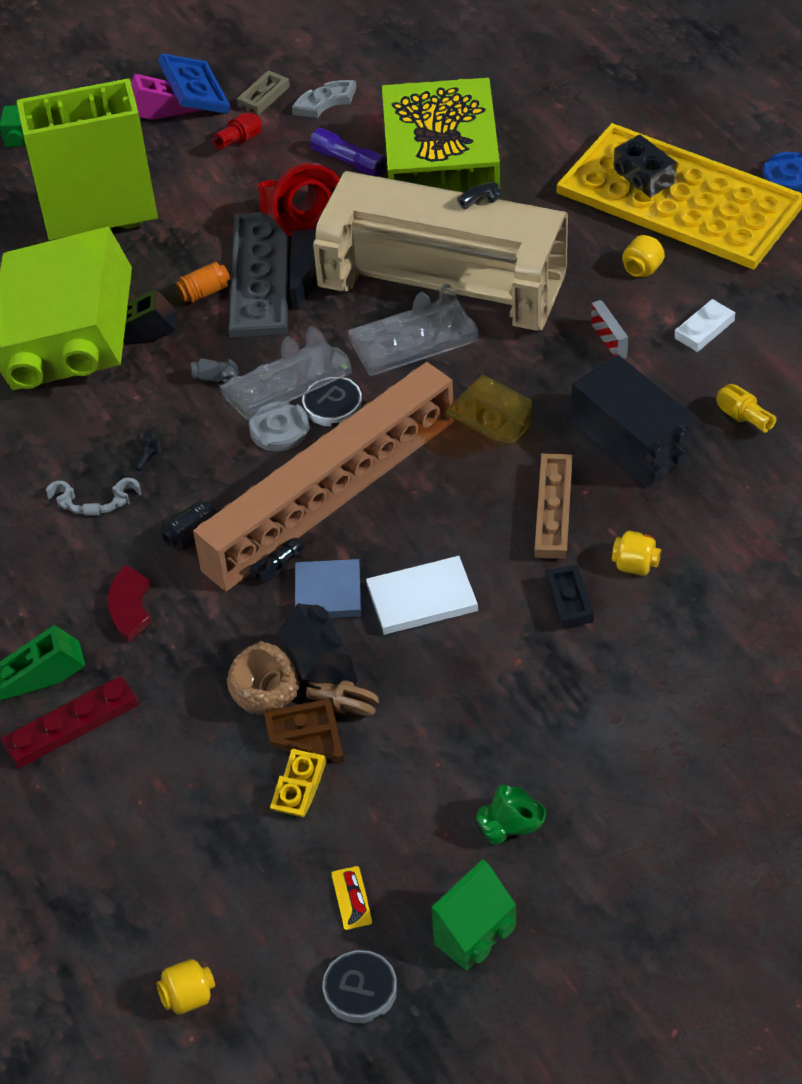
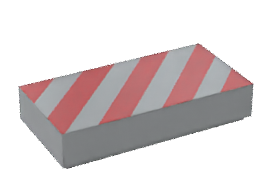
M603 301L593 302L591 305V325L614 357L619 354L623 359H626L628 352L627 334Z

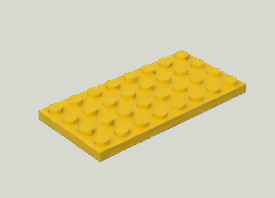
M613 123L610 124L558 182L556 193L753 270L802 210V193L640 134L677 162L675 184L649 198L641 190L636 189L627 179L617 174L613 165L614 148L638 136L640 133Z

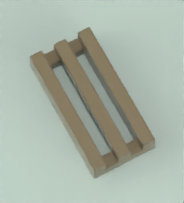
M268 70L237 98L238 107L243 108L246 106L247 111L251 112L254 109V114H261L290 87L289 79Z

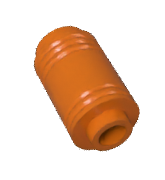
M215 261L210 265L180 277L175 286L182 301L192 304L227 288V281L230 280V276L226 267L223 264L219 266Z

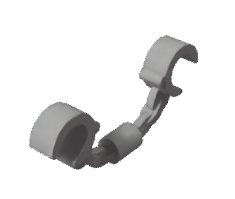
M124 478L116 486L112 487L115 496L112 502L105 505L88 503L83 504V506L72 503V499L75 498L74 490L65 481L51 483L47 487L46 493L48 499H51L55 494L64 492L56 498L58 507L69 509L76 514H84V516H97L101 513L110 512L124 504H130L128 495L124 493L125 490L133 489L138 495H141V489L136 479Z

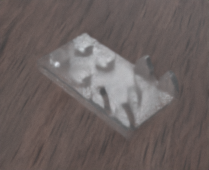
M444 284L439 291V299L436 302L430 303V298L422 291L415 297L412 310L348 330V338L369 376H373L477 342L478 329L474 321L467 316L460 305L452 286Z
M310 326L305 336L307 341L305 348L299 349L298 343L287 336L282 343L281 359L270 364L261 365L243 376L232 378L229 382L220 385L222 396L246 420H249L352 373L347 355L340 348H332L326 343L323 334L317 328Z

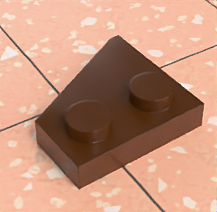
M331 698L264 711L271 748L291 752L292 749L324 755L328 761L344 762Z

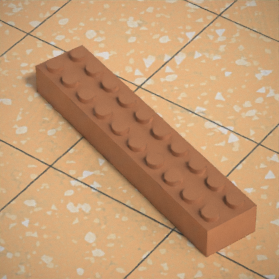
M425 362L417 369L412 370L398 383L390 386L373 401L366 403L362 409L351 417L344 419L333 430L322 435L304 451L297 453L286 464L275 469L264 480L250 487L246 493L232 503L225 505L217 514L203 521L193 530L201 572L227 592L251 574L250 568L254 563L269 558V554L272 551L283 548V544L289 539L302 536L454 422L453 380L430 363Z

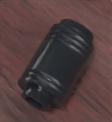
M208 501L196 502L162 524V540L169 548L176 550L185 548L195 541L193 530L203 521L217 514L216 509Z

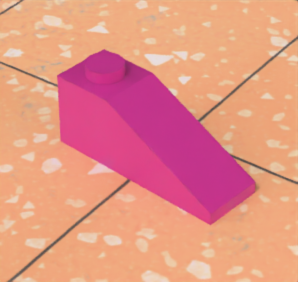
M139 74L133 75L131 85L139 118L155 120L204 111L202 109L180 106L168 81Z

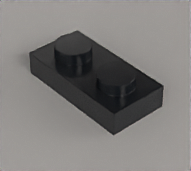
M577 564L545 570V579L561 628L594 622V613Z

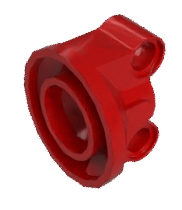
M302 163L292 167L278 180H266L257 184L260 212L268 214L283 232L289 236H292V230L316 229L319 218L340 178L333 170L319 163ZM307 185L308 195L306 199L298 204L292 203L296 191L302 186Z

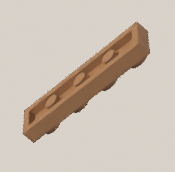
M541 454L535 558L567 559L573 455Z

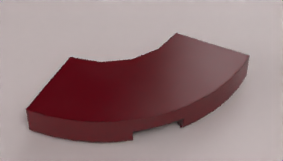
M125 565L111 584L108 594V609L117 632L127 642H131L151 623L150 615L142 607L144 594L151 586L148 578Z

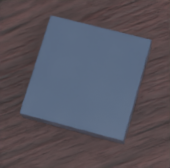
M359 559L296 562L295 606L298 603L319 605L324 607L329 613V618L361 617Z

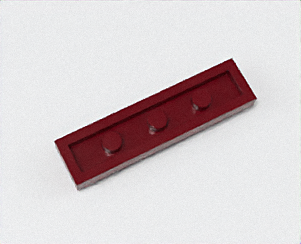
M119 676L1 739L5 749L19 769L139 706L138 701L123 677Z

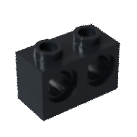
M639 134L614 148V170L649 198L675 184L677 162Z

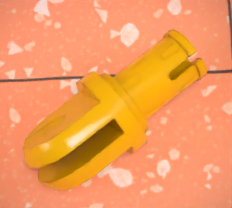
M735 384L725 385L718 391L716 396L718 406L737 422L748 421L764 433H767L768 430L770 431L774 427L776 416L757 405V398L753 394Z

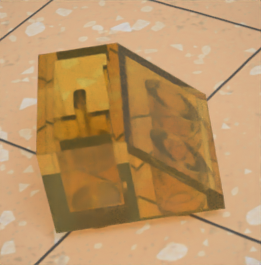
M482 374L446 410V415L494 441L515 443L532 425V400Z

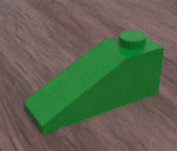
M53 625L1 660L0 701L61 683L85 667L79 641Z

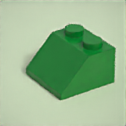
M483 859L431 907L434 944L466 971L475 962L481 963L489 955L492 946L500 938H507L517 924L515 902L490 865Z

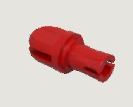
M245 113L229 120L225 129L212 135L215 138L212 139L214 146L221 150L233 142L243 144L256 137L262 129L261 118L253 113Z

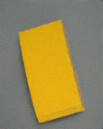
M292 749L284 776H279L270 810L304 818L321 780L327 761L325 756Z

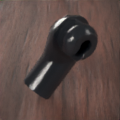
M491 181L473 186L460 195L457 201L461 208L467 209L484 196H487L489 202H495L502 196V191L498 188L499 185Z

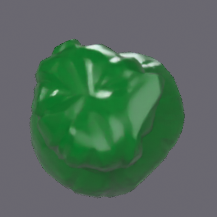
M501 784L495 793L492 804L480 807L475 819L488 841L496 845L504 842L508 836L526 835L539 829L545 822L546 809L541 803L532 799L521 787Z

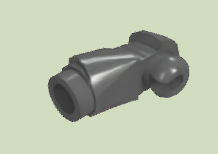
M200 358L197 362H190L192 380L199 379L200 381L217 382L222 380L226 384H231L236 381L239 375L237 364L231 359H228L227 362H216L215 360Z

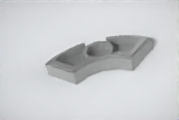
M332 81L324 83V87H319L314 91L311 89L306 91L292 106L293 115L318 118L323 111L332 106L350 104L356 91V81Z

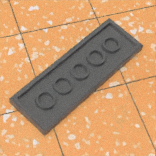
M261 212L234 214L229 310L230 337L287 334L290 236L285 234L268 214Z

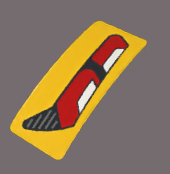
M359 866L332 871L331 874L344 929L349 930L371 925V913Z

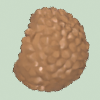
M263 641L247 647V649H244L237 655L231 664L228 672L229 676L227 677L229 693L233 700L245 711L257 715H264V711L283 708L288 703H291L294 697L297 696L296 691L299 689L298 685L300 684L298 669L292 658L281 651L278 646L268 642L264 643Z

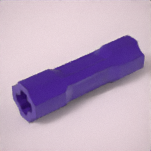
M318 127L311 135L310 149L328 157L338 158L355 166L358 171L367 175L380 177L386 171V156L370 149H362L342 140L339 135L321 127Z

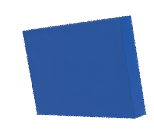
M160 54L158 63L180 106L228 114L231 106L207 61Z

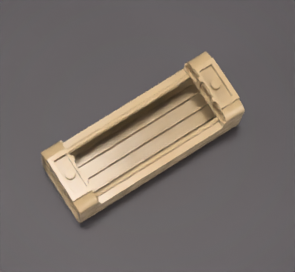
M345 171L320 216L316 227V239L313 243L317 284L318 287L348 291L353 289L359 275L509 304L512 305L510 317H513V326L541 331L545 326L566 273L568 213L500 199L492 203L489 202L487 197H483L469 208L463 209L457 201V198L463 192Z

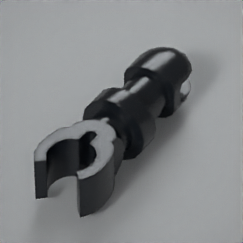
M291 538L283 544V548L272 551L269 554V558L254 563L250 568L252 578L254 579L260 574L262 584L268 582L274 576L273 574L277 568L282 569L290 557H296L302 552V541L299 538Z

